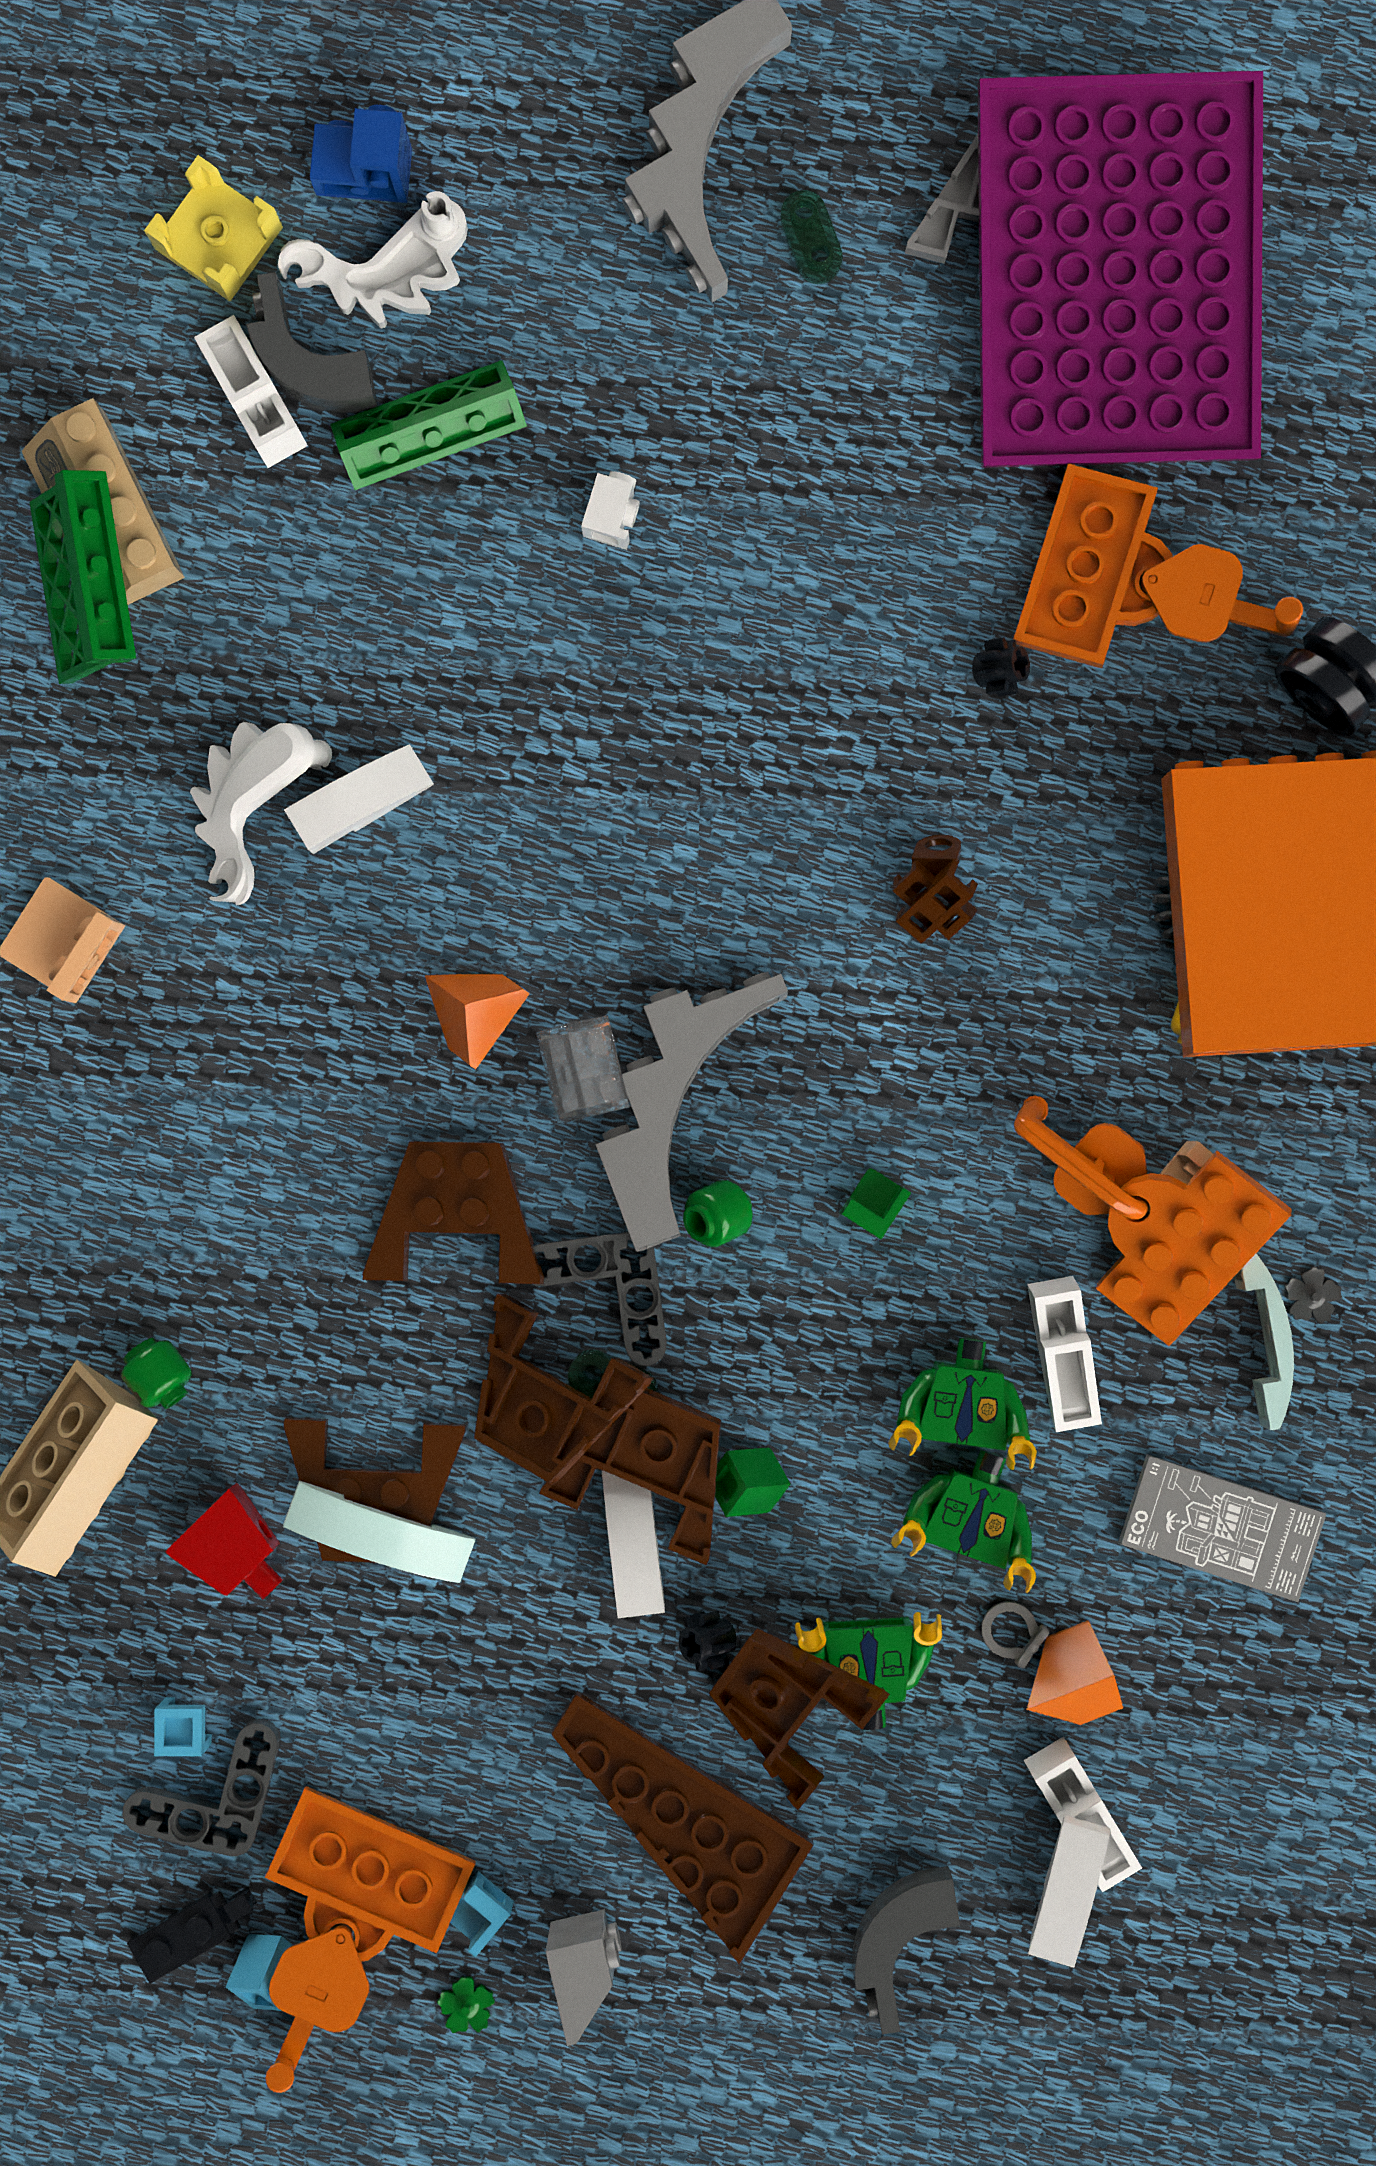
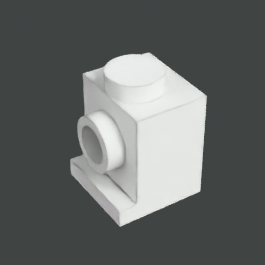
M615 471L610 472L609 476L597 473L581 525L583 537L627 550L630 542L629 531L624 530V527L633 528L640 505L639 500L633 499L636 484L635 478Z

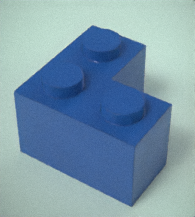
M372 105L368 109L355 108L353 124L343 120H332L328 122V125L315 124L310 181L316 195L407 203L412 146L402 112H396L393 108L385 105Z

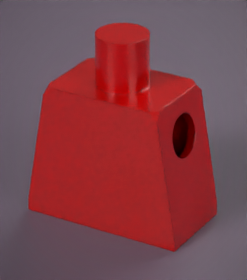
M238 1483L230 1487L165 1551L172 1559L225 1596H228L244 1580L263 1600L283 1581L264 1560L280 1543Z

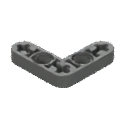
M629 1232L534 1245L535 1255L536 1252H544L546 1259L561 1258L558 1248L567 1247V1265L572 1274L562 1276L563 1266L553 1267L547 1271L544 1284L534 1285L548 1286L615 1276L627 1355L633 1362L643 1366L653 1365L663 1358L666 1352L667 1338L654 1246L648 1248L647 1255L641 1256L639 1260L640 1271L642 1272L649 1268L652 1278L635 1277L624 1282L622 1272L632 1273L629 1258H621L620 1250L627 1248L628 1240L631 1239ZM584 1245H591L597 1248L601 1255L599 1267L591 1272L580 1270L574 1261L577 1249ZM636 1285L648 1287L653 1294L652 1305L644 1311L631 1309L626 1300V1295L630 1288ZM657 1315L658 1324L648 1323L650 1338L658 1339L660 1346L652 1349V1356L643 1357L642 1350H634L633 1342L640 1339L639 1324L630 1328L628 1318L643 1320Z
M255 1719L249 1721L241 1729L235 1742L220 1804L156 1787L144 1786L134 1791L126 1800L122 1813L125 1824L130 1830L139 1834L227 1856L245 1854L251 1848L258 1835L280 1748L281 1736L278 1728L273 1722L266 1719ZM256 1731L264 1732L263 1739L270 1743V1746H264L261 1750L257 1764H240V1759L247 1763L252 1755L253 1743L246 1741L247 1737H253ZM257 1765H266V1770ZM242 1775L254 1777L260 1786L259 1794L251 1799L239 1796L235 1789V1780ZM144 1799L151 1801L150 1809L153 1811L164 1813L168 1808V1804L174 1805V1809L168 1818V1827H164L161 1824L166 1816L152 1814L147 1821L140 1819L141 1811L134 1809V1806H139ZM186 1809L198 1811L203 1819L202 1829L195 1833L183 1830L178 1821L180 1812ZM213 1815L220 1817L216 1824L217 1827L228 1829L233 1822L241 1823V1832L247 1834V1837H241L238 1843L230 1842V1833L217 1829L213 1834V1839L208 1838L206 1835L213 1824Z

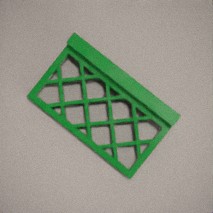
M61 470L54 475L56 485L29 502L59 684L74 683L111 663H127L136 659L106 471ZM48 510L51 512L50 521H49ZM62 533H64L63 542L61 541ZM71 577V587L69 588L68 586ZM77 625H79L78 634L76 633Z

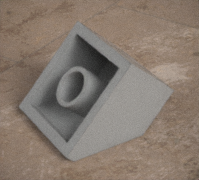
M605 1909L550 1923L545 1952L567 2046L577 2044L613 1986L614 1968L620 1967L619 1951H622L618 1926L616 1922L608 1924Z

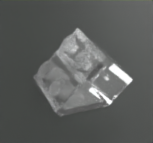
M608 1015L565 1023L536 1032L558 1124L571 1123L630 1107Z

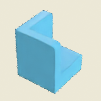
M165 1697L154 1709V1756H202L212 1744V1734H205V1705H175V1697Z
M479 1871L466 1885L450 1922L471 1940L468 1952L474 1957L480 1953L511 1915L514 1900Z
M249 1934L240 1951L226 1988L253 2009L281 2011L273 2004L270 1998L269 1985L283 1952L293 1945L282 1936Z

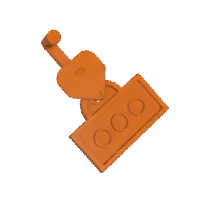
M1068 464L1014 639L1016 640V645L1102 669L1116 625L1136 626L1152 621L1159 615L1167 631L1172 635L1202 643L1218 639L1225 632L1228 622L1287 637L1295 632L1303 614V606L1295 597L1281 599L1275 606V610L1237 600L1236 597L1242 581L1243 569L1239 559L1234 554L1203 544H1196L1173 556L1172 552L1160 539L1145 532L1158 487Z
M1035 1095L1028 1097L1015 1119L1014 1129L1019 1136L1058 1165L1053 1179L1058 1194L1083 1214H1109L1108 1229L1112 1241L1123 1255L1100 1279L1096 1289L1168 1346L1177 1339L1291 1216L1292 1209L1217 1150L1187 1184L1170 1175L1148 1174L1144 1147L1120 1127L1108 1123L1098 1124L1092 1127L1077 1145L1073 1147L1042 1123L1049 1111L1045 1099Z
M308 1786L304 1788L265 1878L307 1896L303 1916L306 1934L309 1938L287 1948L283 1952L269 1985V1994L273 2004L281 2011L295 2016L275 2063L270 2066L266 2073V2084L271 2091L282 2093L292 2086L295 2078V2068L314 2025L329 2032H342L349 2029L356 2022L370 1990V1984L362 1962L368 1961L383 1951L393 1935L434 1953L438 1952L476 1860Z

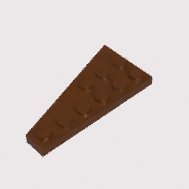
M577 1691L553 1728L551 1735L585 1777L589 1778L607 1799V1804L618 1817L620 1816L625 1821L643 1848L679 1892L687 1897L701 1914V1919L712 1932L715 1931L728 1947L729 1953L740 1964L814 1846L813 1839Z

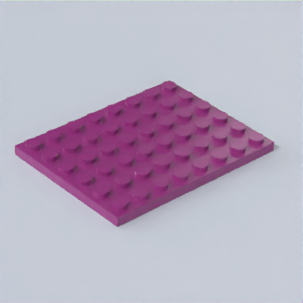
M1263 71L980 78L978 81L981 468L1063 466L1068 464L1100 465L1249 461L1261 459Z

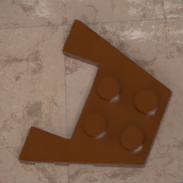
M409 1141L363 1271V1280L408 1281L409 1234L411 1232L475 1233L500 1235L499 1283L544 1284L541 1266H538L533 1249L534 1242L530 1229L527 1227L519 1202L521 1200L504 1143Z
M497 1293L493 1306V1311H497L494 1334H489L487 1351L491 1353L487 1379L482 1381L474 1439L544 1481L555 1483L651 1384L653 1377L620 1358H611L593 1398L586 1396L519 1357L520 1351L539 1312L506 1294Z
M646 1388L558 1482L548 1483L544 1481L539 1494L578 1510L595 1469H601L685 1505L669 1542L668 1549L707 1565L711 1551L721 1419Z
M287 1417L284 1419V1429L299 1481L343 1494L344 1499L430 1526L466 1433V1424L424 1423L421 1471L326 1467L328 1419ZM317 1542L322 1561L376 1563Z
M758 1628L748 1638L709 1692L743 1740L746 1741L751 1738L766 1758L762 1765L772 1778L778 1775L790 1790L786 1797L797 1810L801 1808L825 1776L792 1749L788 1742L819 1701L824 1698L862 1730L890 1695L884 1689Z

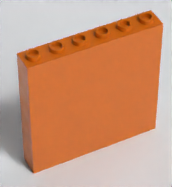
M1376 750L1362 753L1361 759L1344 760L1343 753H1325L1315 756V761L1297 762V756L1284 755L1269 758L1268 764L1250 765L1249 758L1224 760L1221 762L1222 767L1204 768L1203 761H1185L1175 764V769H1171L1161 779L1183 1057L1376 1046Z

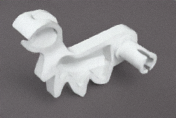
M433 191L426 195L428 202L423 200L421 208L366 263L354 265L336 258L317 243H313L310 240L296 239L286 243L280 250L278 268L283 278L286 279L290 266L293 264L299 265L302 268V274L299 278L295 279L298 288L325 285L330 288L339 309L344 314L349 315L356 302H359L361 308L380 328H385L387 321L383 313V304H388L409 314L430 315L431 308L429 302L420 289L441 291L458 285L460 281L459 275L451 258L459 250L467 237L468 227L465 214L460 206L450 200L445 193Z
M242 722L233 734L230 746L231 754L222 746H210L207 769L211 792L201 787H193L190 791L196 805L207 819V822L198 824L195 827V832L216 853L215 864L210 872L208 882L221 884L222 880H225L228 883V891L225 894L210 897V900L233 902L236 905H241L249 899L254 887L255 877L254 867L243 843V827L246 818L303 774L309 767L321 770V766L327 767L332 758L329 744L322 740H313L308 730L300 725L279 723L263 733L255 724Z

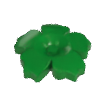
M461 1976L458 1981L452 1984L453 1992L442 1990L437 2004L441 2007L442 2014H450L445 2026L453 2034L458 2031L466 2032L469 2024L478 2033L488 2027L490 2011L486 2008L495 2003L493 1991L487 1989L483 1984L478 1985L474 1990L475 1983L472 1976Z

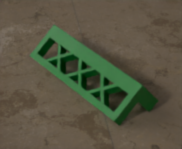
M503 360L330 424L340 456L354 490L527 427L518 397ZM500 379L499 383L488 386L486 388H480L483 385ZM448 398H452V399H451L450 401H448V402L442 403V404H440V405L437 404V403L440 402V401H443V400L448 399ZM405 414H409V415H408L407 417H405V418H402V419H399V420H397V421H394V419L397 418V417H400V416L405 415ZM365 430V432L362 434L345 439V437L348 435Z

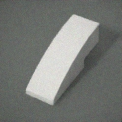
M234 315L194 337L267 468L308 446Z
M409 744L331 782L284 809L307 849L315 854L349 832L360 830L431 787L434 783Z
M1073 1276L1027 1284L1046 1393L1055 1431L1061 1432L1102 1424L1091 1340L1086 1332L1081 1289Z
M602 1470L618 1618L665 1613L651 1491Z
M1064 1737L1024 1760L1061 1825L1064 1815L1111 1828L1098 1882L1102 1892L1142 1869Z
M1064 1815L1033 1924L1029 1955L1075 1967L1097 1890L1111 1828Z

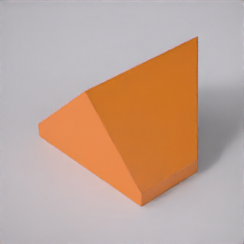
M503 974L425 975L448 1049L476 1069L530 993Z
M1088 1620L1047 1636L1026 1710L1082 1725L1123 1709L1114 1673Z

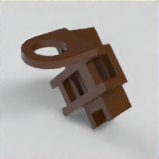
M932 835L919 840L912 855L911 870L904 877L897 874L893 879L892 891L907 903L897 912L896 922L921 944L936 930L949 940L977 912V909L968 901L973 897L978 883L972 879L965 885L954 876L960 862L959 858L962 850L961 841L951 835ZM934 845L950 846V848L940 851L927 849ZM926 887L921 893L919 892L922 888ZM936 893H938V894H939L941 897H943L949 904H948L947 906L944 905V904H943L938 898H936L934 895H935ZM956 915H958V917L954 921L951 920ZM912 916H914V917H915L916 919H918L923 925H922L921 927H919V926H918L915 922H913L910 918H911Z

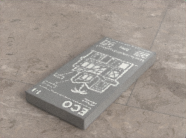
M1146 1454L1118 1542L1121 1545L1299 1602L1326 1513Z

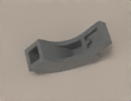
M276 273L257 275L260 292L252 293L255 313L260 322L249 323L247 328L252 344L273 380L296 400L319 410L335 413H353L377 407L371 364L365 350L327 356L312 353L301 347L291 336L283 287Z
M948 1866L918 1871L894 1882L876 1897L858 1926L852 1950V1970L856 1990L865 1989L869 2018H879L882 2035L901 2032L893 1987L894 1964L901 1949L911 1939L924 1932L960 1926L954 1883Z

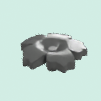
M1311 1267L1308 1271L1301 1273L1302 1281L1296 1278H1289L1288 1283L1284 1286L1287 1291V1299L1295 1301L1288 1309V1312L1292 1314L1295 1320L1303 1319L1308 1321L1312 1315L1320 1324L1331 1320V1314L1335 1308L1329 1302L1342 1298V1288L1335 1285L1331 1279L1324 1281L1325 1273L1323 1269Z

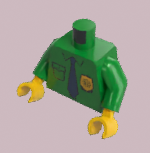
M959 1338L955 1364L935 1361L933 1368L923 1370L902 1394L896 1423L898 1427L889 1440V1448L894 1450L900 1437L907 1439L911 1444L909 1456L915 1453L922 1439L1005 1451L1008 1443L1010 1446L1006 1457V1465L1011 1470H1014L1015 1454H1023L1029 1459V1469L1034 1467L1037 1454L1035 1446L1030 1442L1026 1410L1014 1384L1004 1379V1374L1001 1371L983 1368L986 1341L970 1338Z
M980 1449L972 1474L951 1467L948 1474H937L917 1490L912 1496L904 1517V1526L892 1537L891 1544L894 1548L902 1542L904 1536L911 1539L913 1543V1550L910 1552L911 1557L917 1554L923 1548L925 1542L1002 1569L1006 1568L1008 1562L1011 1567L1004 1577L1003 1584L1009 1591L1013 1585V1575H1019L1026 1581V1593L1031 1590L1036 1580V1572L1030 1565L1032 1561V1532L1025 1504L1018 1499V1493L1013 1488L998 1483L1006 1458L991 1451Z
M915 1612L913 1615L914 1633L909 1617L822 1622L821 1618H816L817 1627L811 1631H803L799 1622L795 1624L798 1645L803 1651L876 1685L890 1694L863 1730H878L886 1727L885 1703L905 1701L907 1690L917 1686L931 1661L935 1644L942 1638L941 1615H936L935 1622L923 1624L921 1623V1612Z

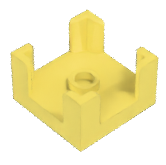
M197 155L185 173L192 189L167 224L162 215L157 213L144 232L155 250L222 297L231 301L283 226L274 207L258 196L254 198V203L224 183L215 166Z

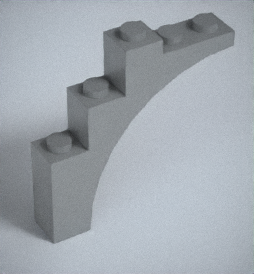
M743 0L673 42V62L670 63V69L682 91L649 110V130L646 131V136L652 149L660 158L625 178L626 197L622 199V203L635 225L642 222L649 234L664 225L666 226L661 231L667 245L674 254L681 251L689 264L685 268V272L691 285L698 294L705 291L711 302L727 294L728 277L712 246L704 214L703 179L706 159L718 124L737 92L763 64L791 44L792 24L777 0Z
M769 972L757 974L743 981L745 988L727 994L725 988L715 990L700 997L701 1005L695 1007L692 1004L688 991L685 990L677 993L676 988L666 989L650 997L651 1004L643 1006L662 1059L655 1062L652 1056L638 1059L627 1064L628 1072L620 1075L639 1128L631 1131L628 1124L616 1127L603 1133L604 1141L595 1144L637 1253L681 1236L671 1202L669 1158L673 1128L684 1095L703 1062L727 1035L756 1013L787 998L788 990L782 974L770 977Z

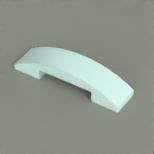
M1255 1254L1234 1276L1236 1289L1243 1291L1255 1290L1270 1377L1253 1379L1252 1381L1260 1425L1269 1430L1280 1429L1292 1391L1294 1372L1293 1342L1288 1315L1280 1292L1267 1267L1259 1256Z
M302 1481L298 1482L283 1523V1527L343 1552L406 1572L456 1583L461 1581L476 1540L474 1537L432 1523L430 1526L344 1499L343 1494Z

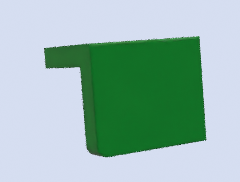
M869 1168L839 1213L882 1240L911 1192L897 1185L876 1170Z
M770 1448L726 1451L717 1465L715 1498L725 1517L768 1513L790 1486L787 1476Z

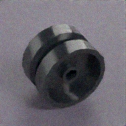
M1323 616L1303 637L1304 649L1294 648L1275 667V676L1287 695L1314 720L1338 734L1350 736L1369 718V704L1376 705V645L1350 625L1338 619Z

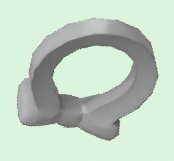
M1003 1601L993 1605L985 1613L981 1622V1634L986 1646L993 1653L1001 1657L1015 1659L1016 1666L1023 1669L1049 1635L1047 1626H1038L1032 1613L1024 1605L1015 1601ZM1008 1611L1015 1612L1023 1617L1031 1636L1025 1647H1003L993 1639L991 1625L999 1614Z

